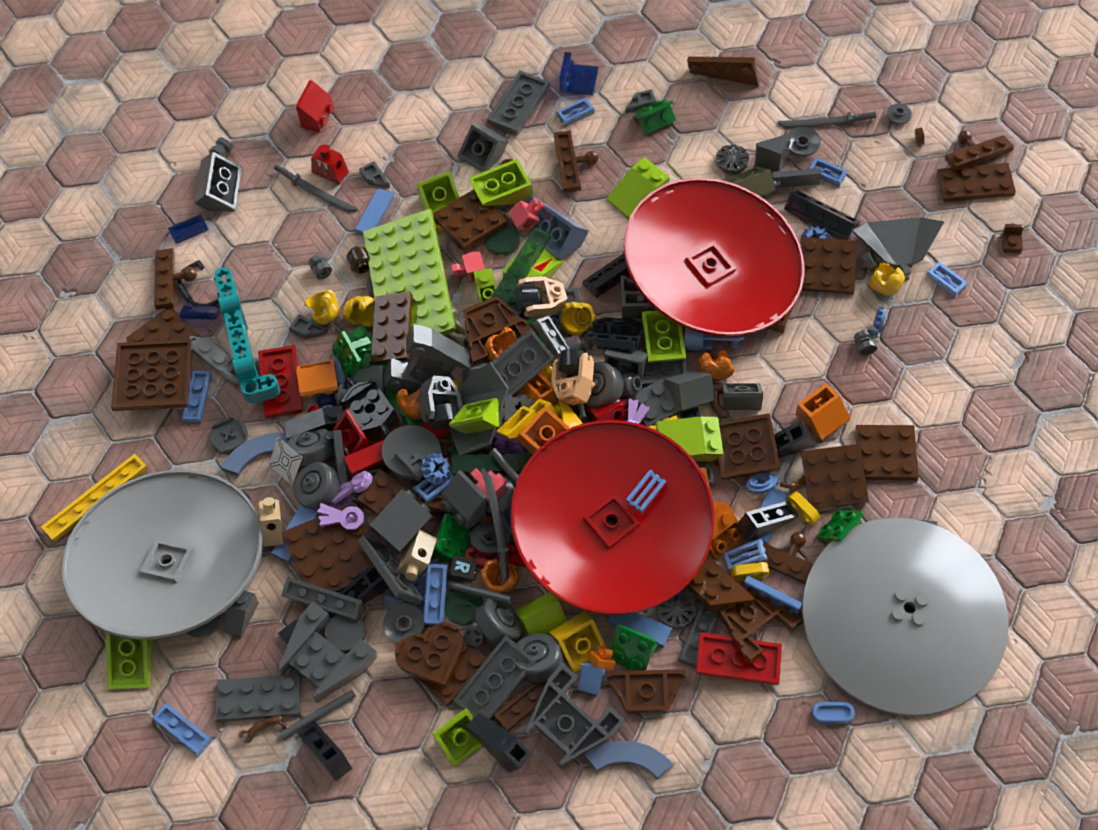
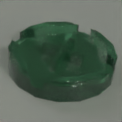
M508 224L485 238V247L494 255H509L519 247L520 236L518 230Z
M451 590L445 597V615L456 625H470L476 622V610L483 604V598Z

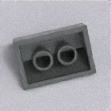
M215 152L207 155L200 163L194 204L208 211L236 210L242 167Z

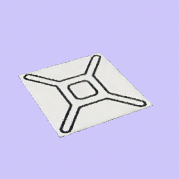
M278 437L269 466L293 486L302 456Z

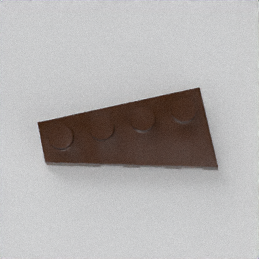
M688 56L687 64L692 74L755 86L760 85L761 81L755 58Z

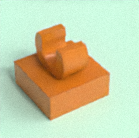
M599 644L597 652L589 651L587 659L596 668L614 670L616 662L611 658L613 651L607 649V645Z

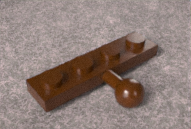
M571 130L554 132L563 192L580 191L581 183L577 163L586 162L589 165H594L598 162V154L594 151H589L583 156H575Z
M964 130L958 134V141L968 147L946 154L945 161L954 171L1012 152L1014 145L1004 135L976 144L972 140V134Z
M173 248L155 251L154 306L156 310L174 307L176 280L184 279L187 282H192L197 278L196 270L191 267L184 269L183 272L175 273V251Z
M795 532L791 535V547L788 553L763 542L767 559L761 562L767 563L769 569L806 584L814 564L795 556L798 549L806 543V537L803 533ZM758 547L748 550V552L754 551L758 549Z
M547 681L532 683L494 714L495 719L507 732L535 710Z

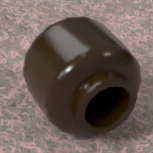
M358 246L351 248L346 255L350 269L359 274L369 271L368 261L370 257L367 249Z

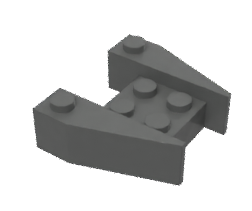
M413 324L406 335V353L414 356L409 363L393 358L390 359L384 368V387L398 391L407 389V392H417L421 385L433 375L450 377L453 380V374L451 373L455 367L470 369V351L431 328Z
M312 602L299 617L278 669L280 674L284 675L291 667L315 686L317 690L312 696L317 703L365 673L376 660L377 653L375 649L360 638L345 655L323 638L319 633L331 621L329 613Z
M563 663L548 678L524 733L527 736L536 727L566 755L559 762L558 765L560 767L610 739L626 721L611 706L608 707L597 721H594L565 693L577 681L578 676Z

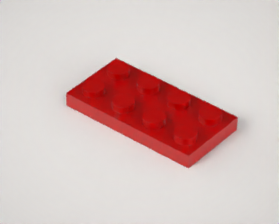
M291 345L258 351L260 376L274 375L280 387V394L276 398L263 401L265 418L303 412L302 396L300 397L296 371L298 366L296 346Z
M700 632L696 674L778 686L780 683L782 644L753 640L763 649V653L752 663L748 664L732 637Z

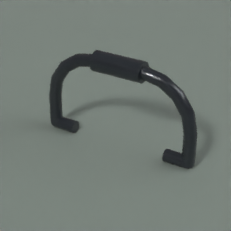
M198 260L183 268L181 272H183L184 269L188 267L194 268L196 266H199L201 270H203L205 267L203 266L201 261ZM177 280L179 291L191 305L198 308H209L219 304L218 299L207 304L195 302L185 285L182 284V280Z

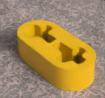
M794 492L787 498V501L790 502L797 514L806 523L813 525L820 520L818 511L800 493Z
M765 562L737 565L730 569L731 577L736 582L745 581L747 576L754 579H762L770 574L768 564Z

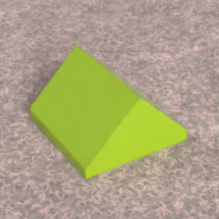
M450 171L416 183L419 199L424 209H431L432 213L459 198Z
M492 398L465 404L449 423L450 427L464 434L498 428V399Z
M550 592L515 610L527 635L535 633L550 635V631L567 622L559 601Z
M467 708L432 733L435 744L453 767L482 746L465 728L473 719Z

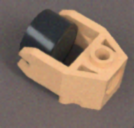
M543 276L518 280L519 284L516 285L514 294L518 312H524L527 318H541L547 315L550 317L561 312L567 300L563 283ZM538 292H539V296H540L541 303H542L541 305H538V303H539Z
M566 349L560 352L559 359H556L553 363L551 379L558 399L571 406L587 403L591 390L595 386V383L592 382L594 361L591 355L588 356L586 352L577 349ZM567 374H568V375H578V376H575V377L566 378V377H567Z

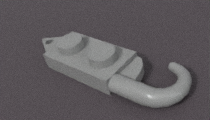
M190 336V339L193 341V353L231 383L240 385L238 378L231 373L234 369L231 357L208 338Z

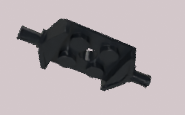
M350 375L349 378H346V382L351 388L341 401L347 410L350 411L365 435H374L382 432L386 438L387 434L391 433L388 426L396 418L397 413L377 386L374 379L357 383L353 376ZM375 407L372 413H367L369 408Z

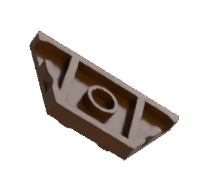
M708 555L697 575L686 586L709 610H718L723 607L733 608L736 607V604L746 602L747 605L754 604L755 598Z
M686 669L606 671V678L626 713L669 712L686 676Z

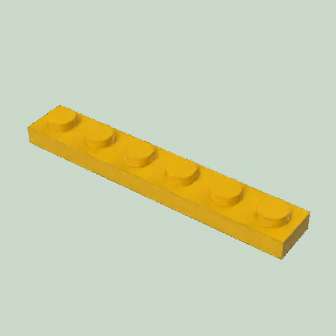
M133 454L42 525V530L55 543L76 526L81 517L94 503L116 487L139 477L148 470L147 466L136 454Z

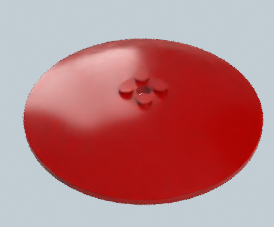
M688 178L670 182L655 189L636 206L628 221L624 235L626 265L633 282L643 297L671 321L699 333L735 337L767 329L780 321L790 311L803 286L805 275L803 252L790 224L768 201L744 187L727 181L711 178ZM706 262H712L715 267L708 266Z
M621 420L593 421L571 427L557 434L543 444L529 459L518 478L513 493L511 505L512 533L518 553L526 568L537 582L553 596L578 609L598 614L623 615L642 612L654 608L677 595L692 581L702 567L709 552L714 533L715 513L710 488L699 466L671 438L657 430L634 422ZM652 470L655 475L660 476V479H664L666 484L646 509L640 513L625 501L647 472ZM649 478V480L644 484V486L632 499L633 502L638 498V496L651 482L652 478ZM656 482L638 504L640 507L659 483ZM614 517L617 519V524L611 526L607 524L606 519Z

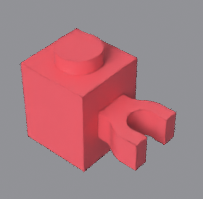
M535 198L529 204L520 200L508 213L518 229L528 232L540 221L536 212L542 210L544 205L542 201L537 202Z
M480 251L462 255L463 264L451 265L454 279L466 275L468 283L475 282L473 271L485 269Z
M475 468L470 474L478 482L476 486L487 496V503L489 504L482 473ZM490 471L488 473L492 478L498 500L508 490L505 486L507 481L499 473L495 475Z

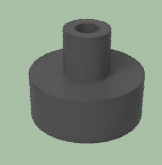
M869 251L862 256L864 261L860 263V267L863 270L869 268L873 271L879 267V262L872 252Z

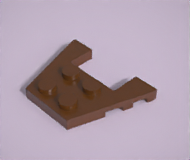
M497 296L463 310L472 365L488 359V353L481 342L493 335L499 334L504 327L515 328L519 337L527 330L532 329L526 320L518 317L514 310ZM535 328L532 329L537 337H539L538 331Z
M746 589L755 598L754 604L747 605L746 602L736 604V607L733 608L723 607L719 609L718 615L746 662L750 664L763 653V649L750 638L774 619H777L792 632L803 624V617L800 614L796 616L790 613L788 608L784 606L778 607L770 603V599Z

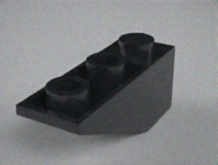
M477 713L465 727L509 773L519 769L532 754L518 738L481 713Z

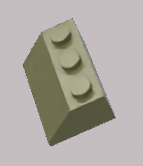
M755 167L722 179L723 181L744 187L762 198L771 195L770 192L776 191L771 170L761 167Z

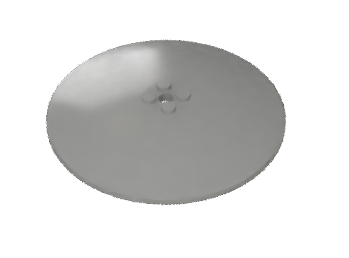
M167 470L140 476L105 494L86 511L76 524L68 539L62 561V575L66 593L75 609L84 619L96 628L119 637L144 640L160 639L188 632L223 613L247 588L255 575L262 554L263 535L261 523L254 506L247 496L235 485L218 476L194 470ZM172 559L170 563L162 564L163 561Z
M884 518L857 525L851 529L842 541L836 542L833 540L822 551L811 568L804 588L802 617L806 637L813 655L828 677L839 688L854 699L874 709L902 716H924L945 712L967 702L990 681L1002 661L1008 640L1009 628L1008 611L1002 589L994 573L979 553L955 534L934 524L909 518ZM909 604L913 606L914 613H907L904 610V605Z

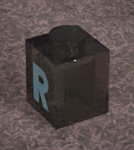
M454 555L448 564L446 580L469 585L472 581L476 580L478 569H475L477 562Z

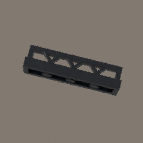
M799 190L790 193L784 207L785 210L823 229L825 228L827 231L845 240L850 239L854 228L859 226L861 222Z
M624 253L583 280V285L596 298L620 283L621 275L630 276Z

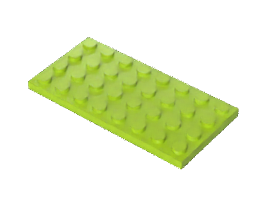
M431 209L363 231L365 247L370 257L368 263L374 297L411 292L413 295L411 327L413 324L424 326L442 335L456 332Z

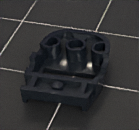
M604 317L593 321V326L589 325L588 347L589 349H592L594 346H597L598 349L611 347L616 348L618 351L630 349V353H633L640 349L644 332L643 324L640 321L626 318Z

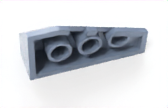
M530 195L526 203L529 204L535 197ZM543 203L544 208L536 212L540 221L534 227L538 232L539 238L546 244V249L557 258L563 259L582 246L589 230Z

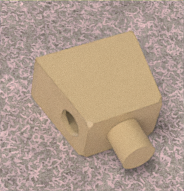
M267 497L259 502L263 547L283 545L279 500ZM269 523L275 524L274 530H268Z
M421 530L416 533L401 552L398 570L405 574V578L409 581L416 580L428 566L437 538Z

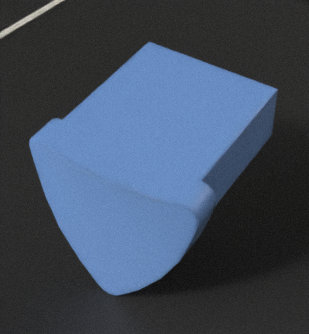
M591 662L581 664L580 669L582 672L578 690L598 695L602 677L605 675V669L596 668Z

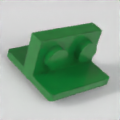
M667 99L659 100L652 103V106L643 107L636 111L637 114L632 117L633 119H638L644 135L676 121L671 108L674 101H667Z
M341 331L332 348L334 357L339 360L343 373L348 378L350 375L354 377L371 342L368 337L351 342L346 332Z
M854 510L836 511L831 516L830 521L820 528V532L816 536L817 540L827 541L828 544L833 540L836 542L842 541L853 527L863 524L860 519L864 513Z
M449 513L445 514L431 558L433 560L438 559L439 561L451 560L455 564L457 561L464 563L466 552L470 546L472 530L470 528L467 530L463 525H459Z
M618 624L609 650L613 651L611 658L617 664L634 671L647 670L649 661L655 653L658 643H656L654 638Z

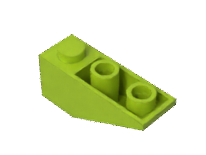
M492 268L473 271L479 302L481 303L495 296L498 297Z

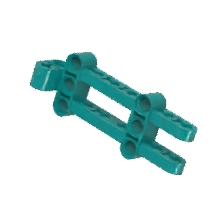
M221 267L215 272L219 293L218 300L228 332L234 358L235 373L245 400L253 404L276 398L280 394L278 381L271 374L259 377L247 332L246 318L241 307L230 269ZM222 275H226L227 282L223 283Z

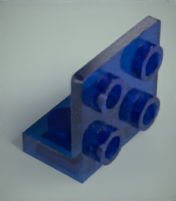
M564 52L559 76L560 92L594 95L599 68L597 66L574 64L571 52Z

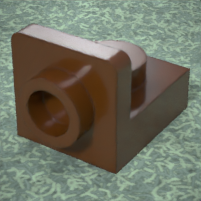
M1015 223L1005 224L1002 232L1003 253H1022L1023 225Z

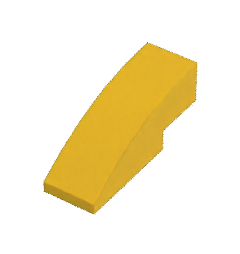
M538 399L530 408L522 406L496 432L509 439L516 438L544 406L549 408L555 415H557V412L550 402Z

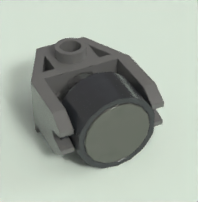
M433 375L421 385L419 391L420 395L417 398V402L420 403L421 416L424 422L430 423V428L449 429L451 428L449 423L463 407L461 395L450 377Z

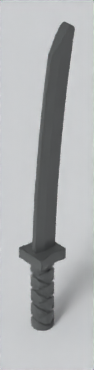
M847 112V116L777 121V124L784 127H802L848 122V125L852 126V123L856 121L875 119L876 112L855 115Z
M279 164L274 166V170L291 180L293 186L299 185L346 211H358L357 207L301 179L300 174L294 175Z
M481 469L495 528L498 547L496 553H499L501 581L509 579L508 547L505 544L503 526L492 478L485 469Z

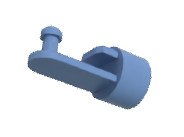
M683 327L685 351L711 350L713 348V340L730 341V347L738 349L740 341L746 337V335L735 337L713 336Z

